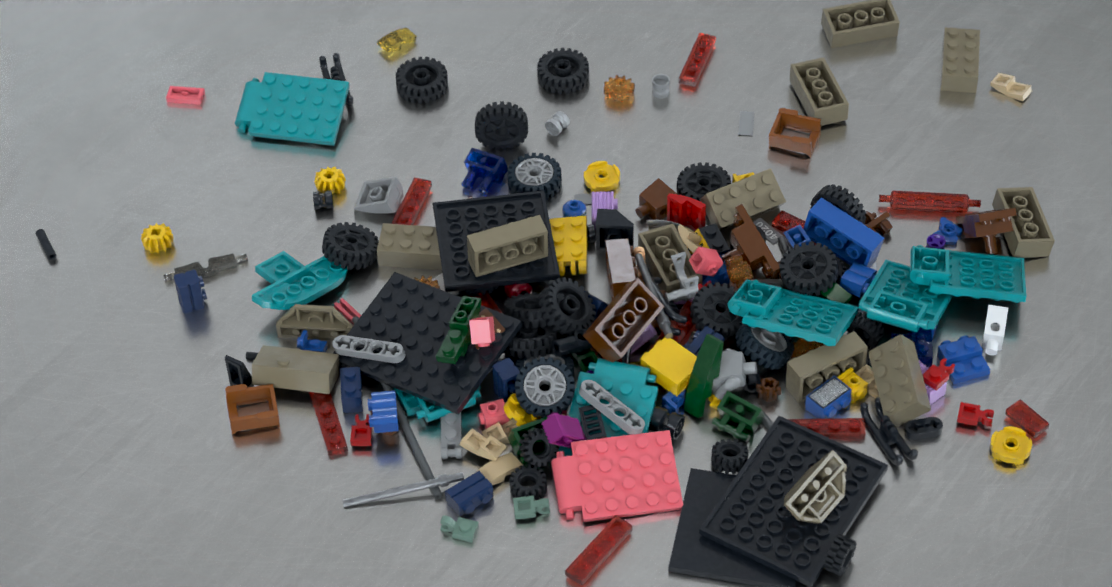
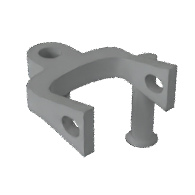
M686 252L672 255L671 259L675 266L680 289L673 290L671 293H665V298L668 303L671 300H675L676 303L681 300L693 299L699 290V277L695 276L687 279L684 271Z

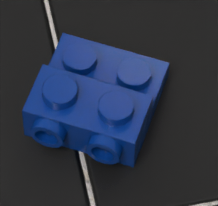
M964 335L958 341L951 342L946 340L938 346V359L941 361L943 358H946L945 366L947 367L953 363L955 364L954 372L949 375L953 384L990 375L991 369L982 356L983 349L975 336L969 337Z

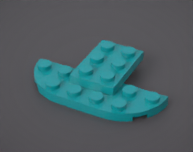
M282 251L255 266V272L271 283V285L254 293L252 301L262 308L289 310L295 304L306 305L338 287L346 278L347 266L345 268H341V264L336 266L334 262H329L328 258L324 256L304 266L288 253Z

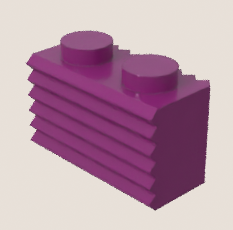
M553 413L541 424L543 429H545L544 432L548 436L547 439L550 444L571 448V442L586 440L578 418Z

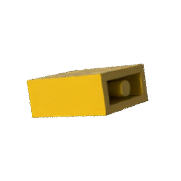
M665 337L657 341L649 352H645L640 362L642 367L650 368L651 375H656V382L677 397L689 385L697 356L673 339Z

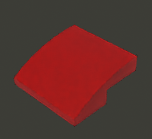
M669 194L667 195V221L687 226L696 231L698 228L705 227L706 204L687 196Z

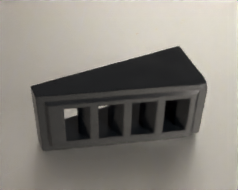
M226 355L225 362L230 384H246L248 388L252 383V376L245 364Z
M592 405L579 407L586 440L607 438L601 412L596 409V413L584 415V412L596 409ZM598 417L596 420L586 422V419ZM597 423H599V425H600V426L591 427V428H588V427H587V426H589V425H593V424H597ZM601 430L600 433L589 435V432Z

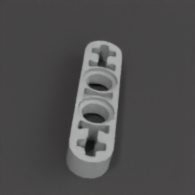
M340 335L332 343L337 354L350 357L399 363L404 360L406 355L401 344ZM365 345V347L362 350H355L357 346ZM376 348H383L381 352L373 353Z
M585 380L581 383L579 394L588 403L628 434L636 435L643 432L645 422L639 415L595 381ZM605 399L609 404H602L599 400ZM621 411L625 416H618L615 412Z

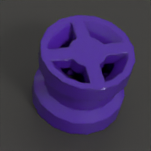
M932 234L927 238L926 248L944 249L946 240L942 235Z

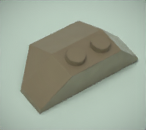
M295 304L276 322L277 334L280 338L301 337L303 330H307L308 339L333 341L337 336L347 335L353 327L333 306Z
M834 450L830 451L809 468L785 495L784 506L799 521L816 524L822 523L845 496V472L847 465Z

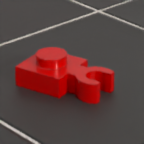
M946 358L940 361L939 367L933 364L922 374L924 383L936 391L949 380V375L955 369L954 363L949 367L945 366Z
M961 402L957 422L974 426L981 422L985 426H992L993 419L991 418L994 416V411L991 409L982 411L980 410V405Z
M356 414V425H352L351 446H371L372 427L369 425V414L366 415V419L363 421L359 420V414Z

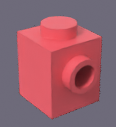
M698 247L689 259L695 273L714 277L723 265L717 250Z
M479 317L469 320L471 343L478 344V347L490 346V343L495 341L493 317Z
M503 399L480 404L481 413H478L480 425H484L485 429L497 422L503 425L509 421L504 411L505 403Z

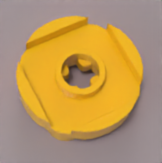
M596 161L588 165V169L584 171V183L590 188L591 192H607L619 187L620 170L614 164L612 166L607 164V161Z
M515 393L504 404L505 414L510 420L513 417L517 421V426L541 419L539 416L537 418L533 414H528L518 403Z
M1007 426L1003 430L995 431L991 437L990 449L992 457L996 460L1020 465L1024 463V460L1031 453L1032 440L1031 438L1029 440L1026 432L1020 428ZM1009 443H1014V447H1009L1007 445H1009Z

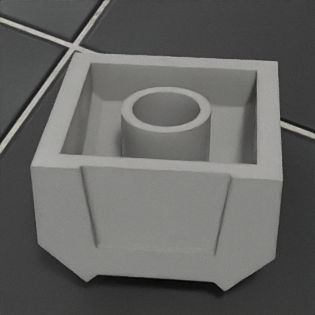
M396 176L365 181L354 209L377 214L398 213L402 197H404L403 187Z

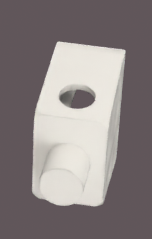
M988 305L982 347L986 348L985 352L988 355H996L998 350H1002L1008 307Z

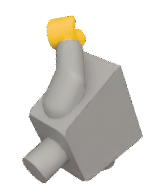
M730 348L722 351L719 377L713 379L712 388L715 395L711 394V397L708 398L711 402L709 406L717 410L727 391L731 392L736 388L745 386L746 375L757 374L756 362L746 363L742 352Z

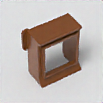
M780 108L769 133V148L775 147L806 153L811 158L821 134V119L798 115L796 110ZM784 128L811 133L809 139L781 135Z
M239 384L225 388L232 435L242 430L275 425L280 427L273 384L248 388L246 384ZM268 401L270 411L238 417L237 406Z

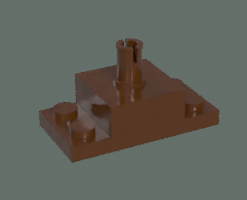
M743 204L735 207V220L733 223L736 228L731 230V244L734 249L721 255L722 261H725V266L741 259L749 274L763 267L762 272L766 278L779 279L780 266Z
M1015 208L956 216L957 224L963 223L965 238H984L986 254L998 253L995 236L999 233L1013 231L1011 216H1017Z

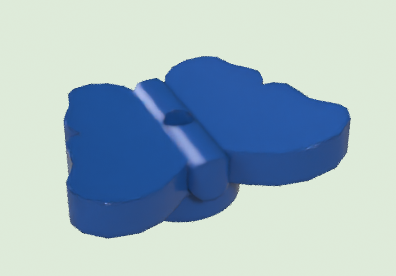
M941 217L939 230L933 234L942 235L946 240V245H955L958 240L957 236L962 233V228L947 218Z

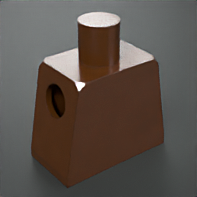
M658 178L640 193L639 207L635 209L636 214L640 218L648 214L653 220L666 218L667 195L677 193Z

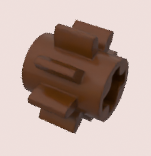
M770 377L761 379V384L756 385V392H758L759 399L762 398L766 402L777 400V395H781V387H779V381Z

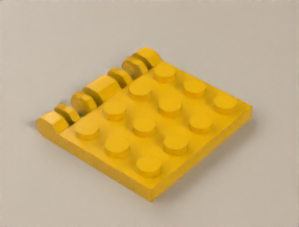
M587 216L549 219L560 276H565V266H570L572 275H576L577 265L579 267V274H587Z

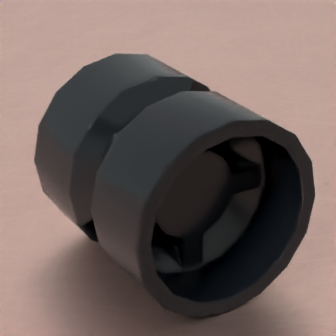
M658 405L653 410L649 430L654 432L670 430L671 439L676 440L683 429L685 416L677 412L670 413L669 409Z

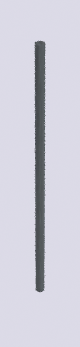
M359 317L352 318L353 325H355ZM381 383L385 391H393L391 386ZM396 397L398 420L426 480L435 479ZM439 486L431 488L436 499L443 496Z

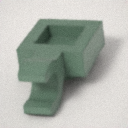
M534 496L513 498L515 520L536 517V512L540 514L550 513L548 498L534 500Z
M445 515L442 516L440 524H442L440 530L452 532V538L470 543L473 542L478 529L477 521L458 517L456 522L451 517Z

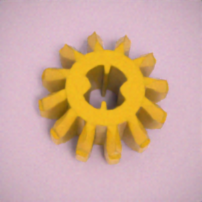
M327 166V169L321 168L320 172H316L314 180L315 186L320 193L332 190V196L334 193L340 194V190H344L346 182L342 170L336 169L335 166L333 168Z
M156 222L154 226L149 225L148 228L143 229V234H141L143 247L145 250H149L150 253L154 251L158 254L160 251L166 252L167 248H171L174 240L170 227H166L164 223L158 225Z

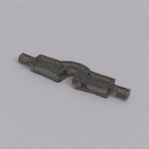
M232 253L213 257L208 260L209 266L207 268H203L199 262H194L175 268V272L163 276L165 282L174 280V275L185 274L187 271L196 270L197 275L202 276L203 279L210 278L221 271L236 268L238 263L248 261L246 253L234 256Z

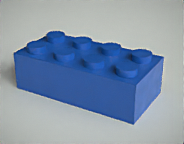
M822 197L809 210L803 228L813 242L821 243L822 247L826 245L828 250L831 249L835 256L850 266L857 262L871 267L877 260L884 241V237L879 233L871 230L862 222L857 221Z

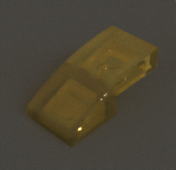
M406 27L385 35L377 41V44L387 53L399 51L402 44L415 42L417 36Z

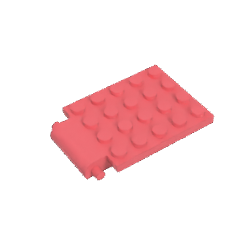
M670 430L571 442L572 456H564V452L559 451L556 452V458L551 461L559 513H566L567 520L574 519V512L582 511L584 522L682 509L683 500Z

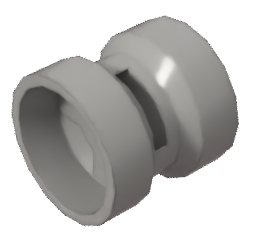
M665 74L655 75L652 78V95L658 99L668 97L670 93L669 77Z
M558 111L553 115V118L546 121L545 128L551 135L558 136L562 129H565L570 124V120L565 113Z

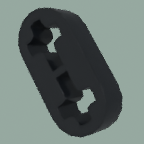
M937 417L911 420L906 423L904 433L906 438L912 441L938 437L942 433L943 422Z

